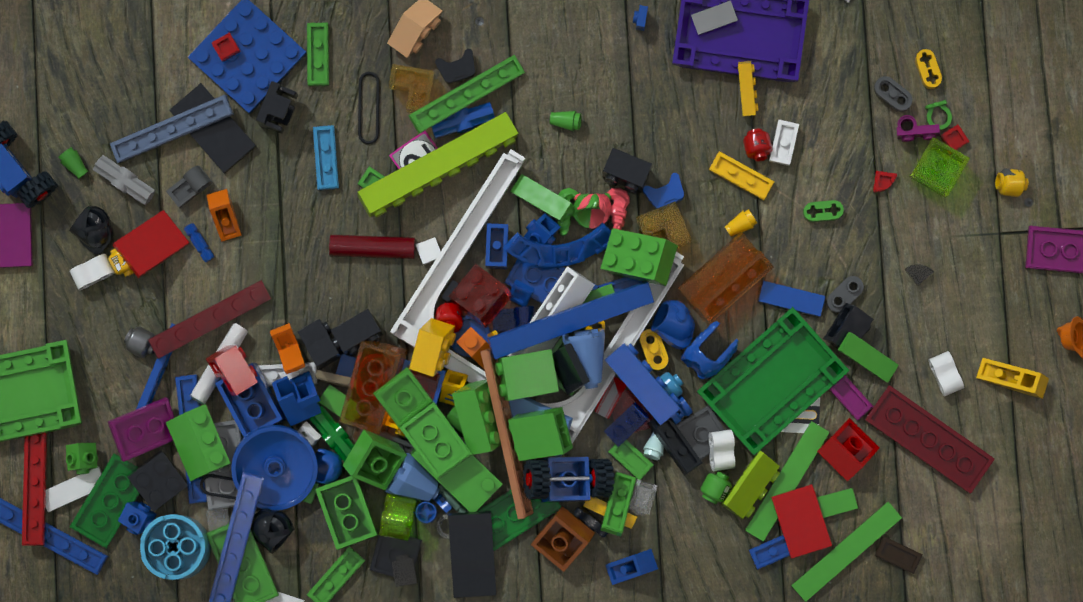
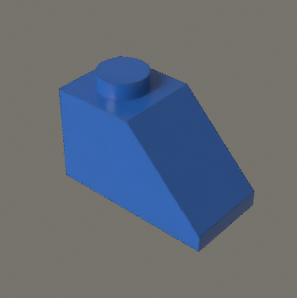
M652 549L605 565L612 585L658 569Z

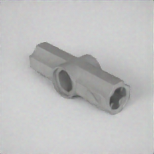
M104 155L95 163L93 170L110 181V184L123 193H128L145 206L153 198L156 191L139 180L138 176L125 167H120Z

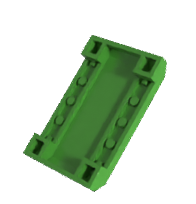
M67 340L0 355V442L71 428L82 424Z

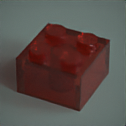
M477 264L472 267L449 295L454 304H457L464 313L485 328L512 297L507 286Z

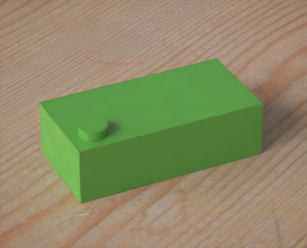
M414 449L410 454L436 479ZM474 455L468 457L437 480L469 512H476L503 485Z

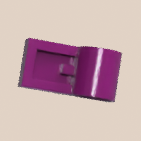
M904 115L898 120L897 139H902V142L914 141V138L923 137V140H934L936 136H940L939 124L917 126L915 118L910 115ZM906 121L911 122L913 128L910 131H904L901 128L902 123Z

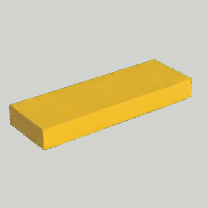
M720 151L709 168V171L763 201L774 184L773 180Z

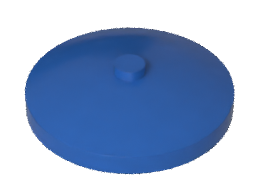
M267 425L253 430L240 441L233 454L231 472L237 490L239 489L243 472L265 477L257 507L261 509L283 510L297 505L307 497L315 484L318 465L312 445L300 432L282 425Z

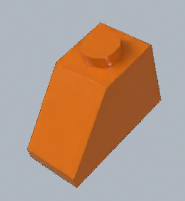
M224 189L208 194L209 210L221 242L242 236L228 190Z
M470 327L456 343L484 369L480 351L490 348V345Z

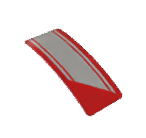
M614 377L594 411L609 419L626 388V384Z

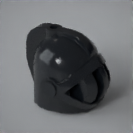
M91 205L83 210L69 230L94 254H101L105 251L114 236L110 217L103 209Z
M264 508L254 515L251 530L256 541L273 554L283 545L295 528L289 516L279 510Z

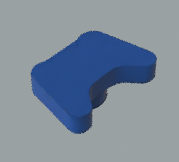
M673 173L670 182L663 187L654 189L650 186H645L643 188V194L656 210H662L680 202L684 198L680 177L677 173Z

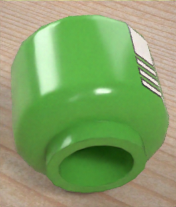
M720 471L716 474L709 473L700 488L703 493L702 497L714 504L724 502L732 488V484L728 481L729 476Z

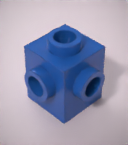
M544 213L538 220L533 219L527 225L526 229L528 232L524 237L536 243L552 245L556 240L554 235L560 229V226Z
M137 501L127 502L118 522L125 525L130 533L138 535L144 532L145 528L155 519L157 514L151 511L150 506L145 503H138Z

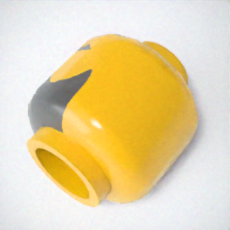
M1005 168L1001 173L997 174L995 188L998 189L1001 195L1019 197L1023 191L1027 190L1028 179L1025 178V174L1021 170Z

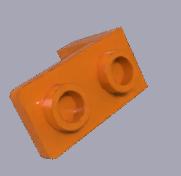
M290 323L271 330L270 334L279 352L285 373L289 374L304 368L305 362Z

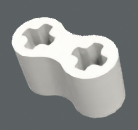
M106 254L96 256L70 270L78 290L86 289L115 274Z
M949 351L928 359L930 368L944 397L964 389L963 381Z
M732 430L710 432L709 460L712 471L734 469L735 440Z

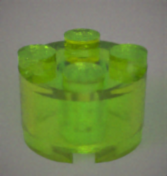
M387 494L385 510L382 512L379 535L408 541L412 530L417 499Z

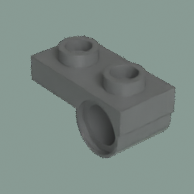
M197 165L187 171L183 178L166 192L175 204L181 208L213 182L200 165Z

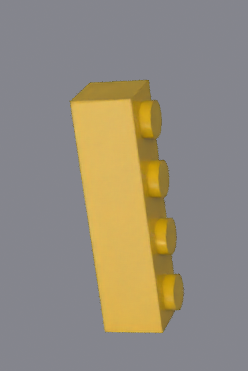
M751 61L738 62L743 116L756 115L758 103H755L757 90H754L753 86L756 85V79L752 75V72H755L754 64H751Z
M590 497V500L585 501L583 507L604 516L607 502ZM627 513L624 526L632 529L637 516Z

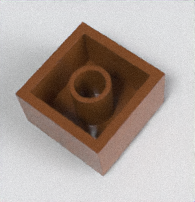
M561 506L539 532L531 546L564 572L588 545L595 532Z

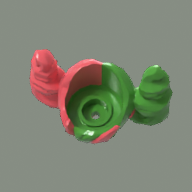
M567 188L561 190L558 194L569 202L571 199L575 200L573 207L563 222H557L560 226L559 234L561 236H565L568 233L571 216H574L577 223L584 228L595 229L602 222L606 223L610 216L612 217L611 223L614 229L621 230L624 227V219L627 216L626 208L630 203L627 191L621 188H612L605 194H580L574 189Z

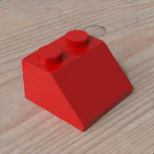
M849 418L817 452L848 482L864 467L880 447Z

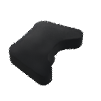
M466 49L463 57L453 62H446L441 58L435 60L440 74L448 84L475 75L473 51L471 49Z
M583 506L577 507L574 515L581 519L582 523L593 532L596 531L601 537H605L608 534L607 532L600 531L602 521L597 519Z

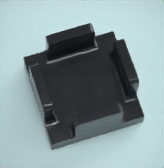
M271 81L256 118L259 126L283 134L284 129L271 122L275 121L288 126L295 107L290 105V99L282 95L297 99V92Z

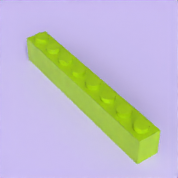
M504 112L358 191L357 196L369 217L373 215L379 217L387 212L386 208L392 205L397 207L403 204L405 198L410 195L416 197L424 192L423 188L429 185L434 187L440 184L442 178L447 175L453 177L461 172L460 168L466 165L471 167L477 164L479 158L484 155L490 157L498 152L497 148L503 145L506 148L514 144L519 133L508 114Z

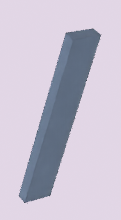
M222 95L112 142L110 146L117 163H122L230 117L234 113L227 96Z

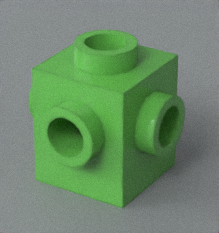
M96 443L66 445L68 471H76V474H89V469L98 468Z

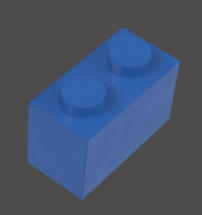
M487 223L486 269H507L508 252L503 247L508 243V224Z

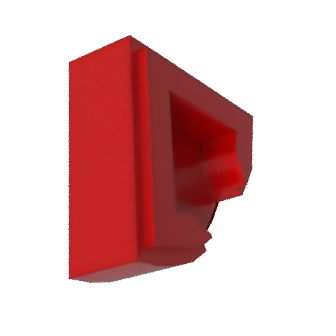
M876 171L873 192L877 193L887 190L894 183L897 174Z

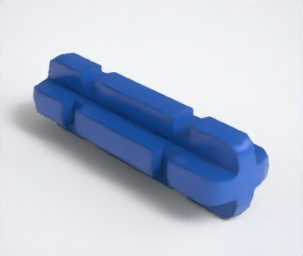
M195 224L187 225L184 230L190 236V240L197 251L201 253L200 256L203 261L208 262L212 260L214 255L210 249L208 250V245L202 235L197 232L198 229Z

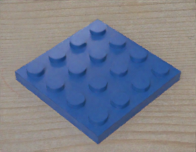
M241 0L188 58L246 112L251 114L264 100L271 81L280 83L307 52L250 0ZM230 32L241 52L222 62L211 42Z

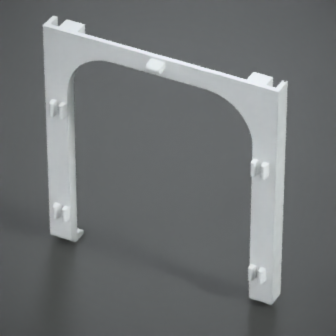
M510 149L508 155L503 153L390 331L391 334L415 348L419 329L429 319H434L438 298L525 162L523 156ZM678 252L675 254L667 285L649 283L654 302L631 310L605 350L602 382L598 383V387L585 389V386H583L574 396L558 403H541L552 409L562 407L564 414L573 418L569 430L572 444L616 375L605 359L624 343L635 345L684 267V264L681 263L684 256ZM449 349L448 353H451L448 365H444L445 368L468 375L467 381L469 383L487 379L485 371Z

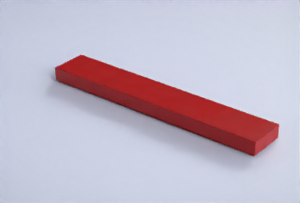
M47 433L24 438L22 546H45Z

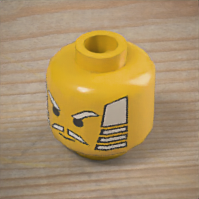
M115 249L111 250L108 261L116 275L124 274L125 277L134 274L119 252Z

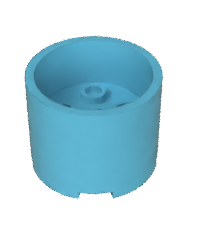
M170 514L156 518L145 528L140 539V552L144 565L151 573L163 579L182 580L195 576L206 566L211 554V546L206 535L207 530L197 520L188 516ZM178 543L177 548L179 550L171 552L172 547L170 544Z

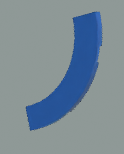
M602 222L588 235L576 241L559 245L536 243L517 232L503 249L523 262L536 264L540 267L569 266L583 262L595 253L599 254L605 250L611 230Z

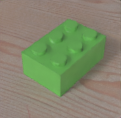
M612 228L600 269L612 275L666 286L678 245L667 239Z
M487 379L470 382L452 394L465 444L472 455L492 452L501 445Z
M349 476L315 489L336 550L379 536L358 479Z

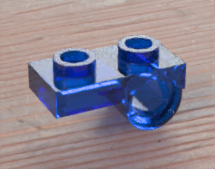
M521 306L511 309L492 310L493 331H508L530 323L535 315L534 307Z
M634 402L604 432L619 447L650 417Z

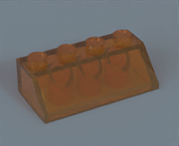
M361 341L339 422L365 429L378 435L386 430L385 422L388 413L373 393L402 371L408 350L388 343Z

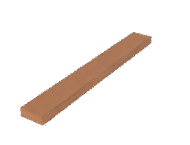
M488 348L480 352L518 519H523L534 512L531 499H528L524 493V467L515 452L513 437L509 430L508 420L512 418L509 401H504V397H501L499 392L501 378L497 375L495 363H498V360L493 358L491 349Z

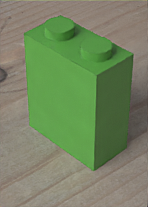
M552 349L501 357L497 359L498 363H495L496 373L501 378L499 392L501 397H504V401L559 392Z
M562 407L517 414L508 420L509 430L514 441V449L519 461L563 455L573 449Z

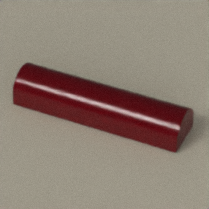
M330 235L329 255L338 257L415 259V238Z

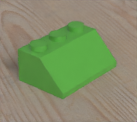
M206 404L166 422L190 482L231 464Z

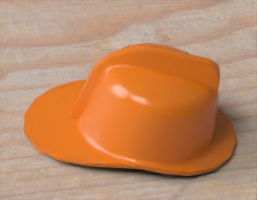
M1076 316L1071 322L1058 327L1057 333L1061 338L1062 346L1066 350L1077 352L1083 359V320L1081 317Z

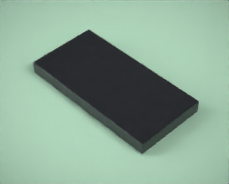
M200 83L169 111L176 116L215 98ZM231 117L190 133L224 174L257 147Z
M491 511L448 513L454 598L496 595Z

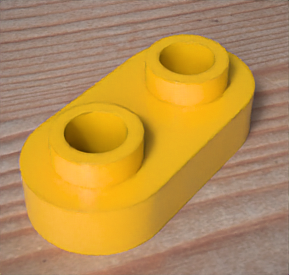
M651 329L643 331L640 336V344L646 361L653 370L659 371L664 369L668 364V355L662 338ZM652 336L654 343L648 344L646 338ZM654 357H661V363L656 364L653 360Z

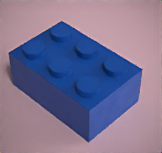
M251 363L248 366L251 365L258 375L255 378L258 383L237 396L230 394L222 379L215 383L243 437L257 428L277 425L286 420L257 363Z

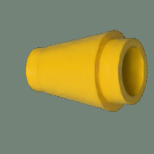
M749 209L745 212L742 210L725 228L732 237L753 229L757 221Z

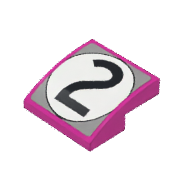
M424 131L389 156L397 168L400 169L438 149L429 134Z

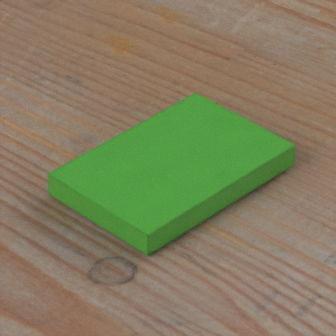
M435 402L399 427L437 480L472 455Z

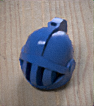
M677 300L664 301L657 310L651 330L657 333L668 345L676 349H684L691 343L695 323L684 303Z

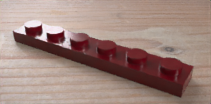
M259 280L147 340L157 359L265 303L271 298L262 280Z

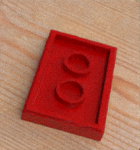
M162 210L114 242L112 246L119 252L139 279L188 246L190 242L167 213Z
M812 484L771 497L791 559L832 546Z

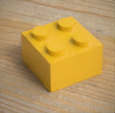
M433 318L429 319L419 329L409 369L432 377L438 371H442L444 365H448L451 353H448L456 338V334L453 333L455 326Z

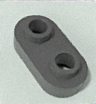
M883 76L875 82V94L889 106L899 112L909 109L912 104V96L890 77ZM886 85L888 87V91H882L881 86ZM903 98L905 103L900 105L897 99Z
M856 276L846 278L828 296L826 303L829 310L839 313L845 303L851 304L863 291L864 285L862 280ZM855 283L857 289L851 290L849 284ZM840 298L842 301L841 305H836L834 299Z

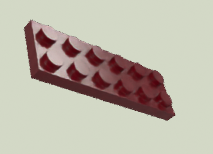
M890 385L887 386L864 419V421L969 494L973 492L995 460V458Z

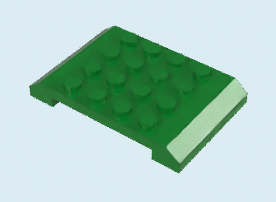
M792 307L704 384L697 393L754 456L850 370Z

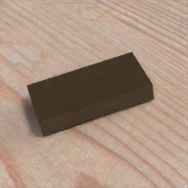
M883 536L874 556L914 574L923 554Z

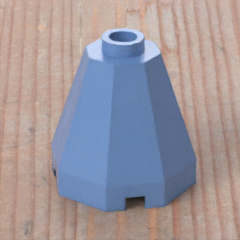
M406 453L407 456L384 492L391 496L429 502L431 499L435 500L440 491V488H438L439 482L411 454Z

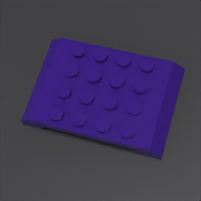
M681 0L672 65L739 75L738 62L751 61V64H754L755 72H752V75L755 78L798 82L809 0H731L738 21L698 35L691 15L730 0Z

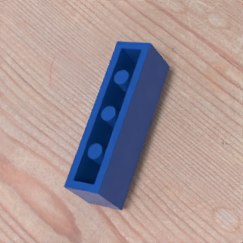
M624 343L608 356L605 361L656 421L662 425L681 409L679 406L681 401L673 392L671 394L665 389L667 385L660 376L655 378L651 373L653 368L646 360L641 361L637 357L639 353L631 343L629 345Z

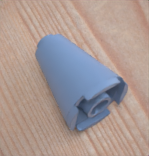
M598 329L574 332L575 336L570 337L569 334L562 335L564 345L572 344L590 382L584 385L585 389L597 388L598 383L602 382L604 329H601L599 332Z

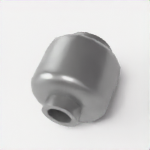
M140 326L135 329L131 328L124 339L126 350L140 358H144L148 354L152 355L154 351L147 339L155 335Z

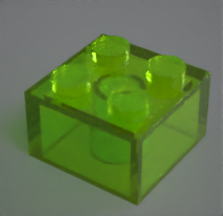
M933 137L909 177L946 198L970 158Z

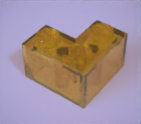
M392 64L389 87L393 90L409 92L406 106L407 113L411 114L431 103L435 72Z
M676 201L636 217V223L641 234L654 236L663 232L667 240L678 245L677 249L690 244L692 241Z

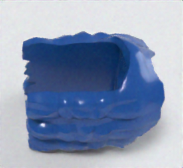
M718 321L711 323L704 332H701L681 356V360L687 367L692 368L700 379H707L716 375L737 351L739 342L737 338L716 361L708 359L700 351L699 348L720 325Z

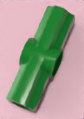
M321 406L322 413L309 419L321 432L322 438L330 448L335 450L345 462L354 444L342 426L336 423L327 410Z

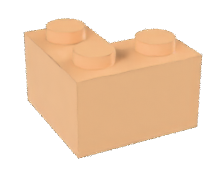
M418 0L403 13L387 44L406 58L413 52L415 54L418 53L423 46L422 39H425L431 29L435 30L440 24L441 20L439 17L443 11L429 0Z

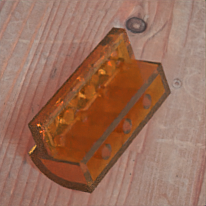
M740 232L678 287V290L689 301L688 303L711 324L771 271L774 266Z

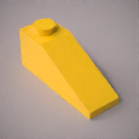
M982 358L976 377L977 379L1041 399L1044 397L1049 378L1042 373Z

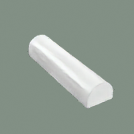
M237 323L233 324L217 351L228 345L240 347L248 331ZM209 364L190 394V398L203 405L216 387L215 383L221 378L215 376Z

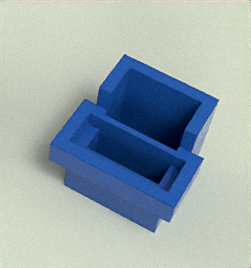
M309 371L290 380L288 376L272 382L278 403L290 426L322 413L318 403L321 400Z

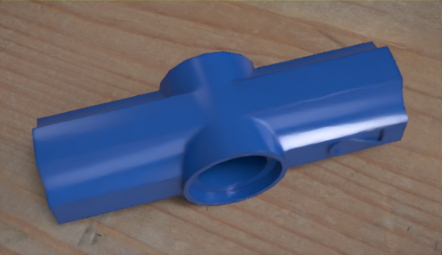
M489 102L470 109L468 107L432 126L435 139L453 133L461 134L471 131L476 126L495 118L491 103Z

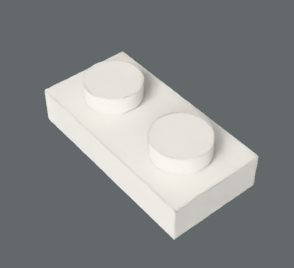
M778 120L772 145L773 151L770 154L769 162L790 166L799 124Z

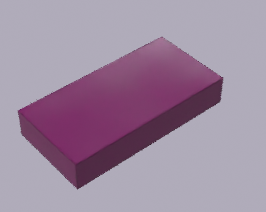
M846 375L829 389L857 421L874 407Z

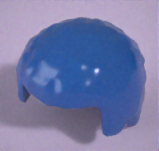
M318 449L316 452L318 479H316V482L330 484L337 481L343 468L341 458L330 450Z

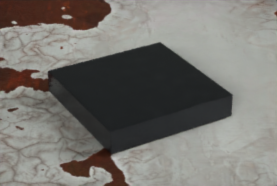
M571 343L564 345L552 354L555 371L567 395L590 382Z
M380 529L369 570L411 581L422 540Z

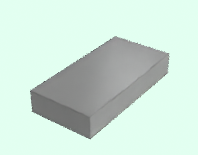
M731 0L691 15L698 35L738 21Z

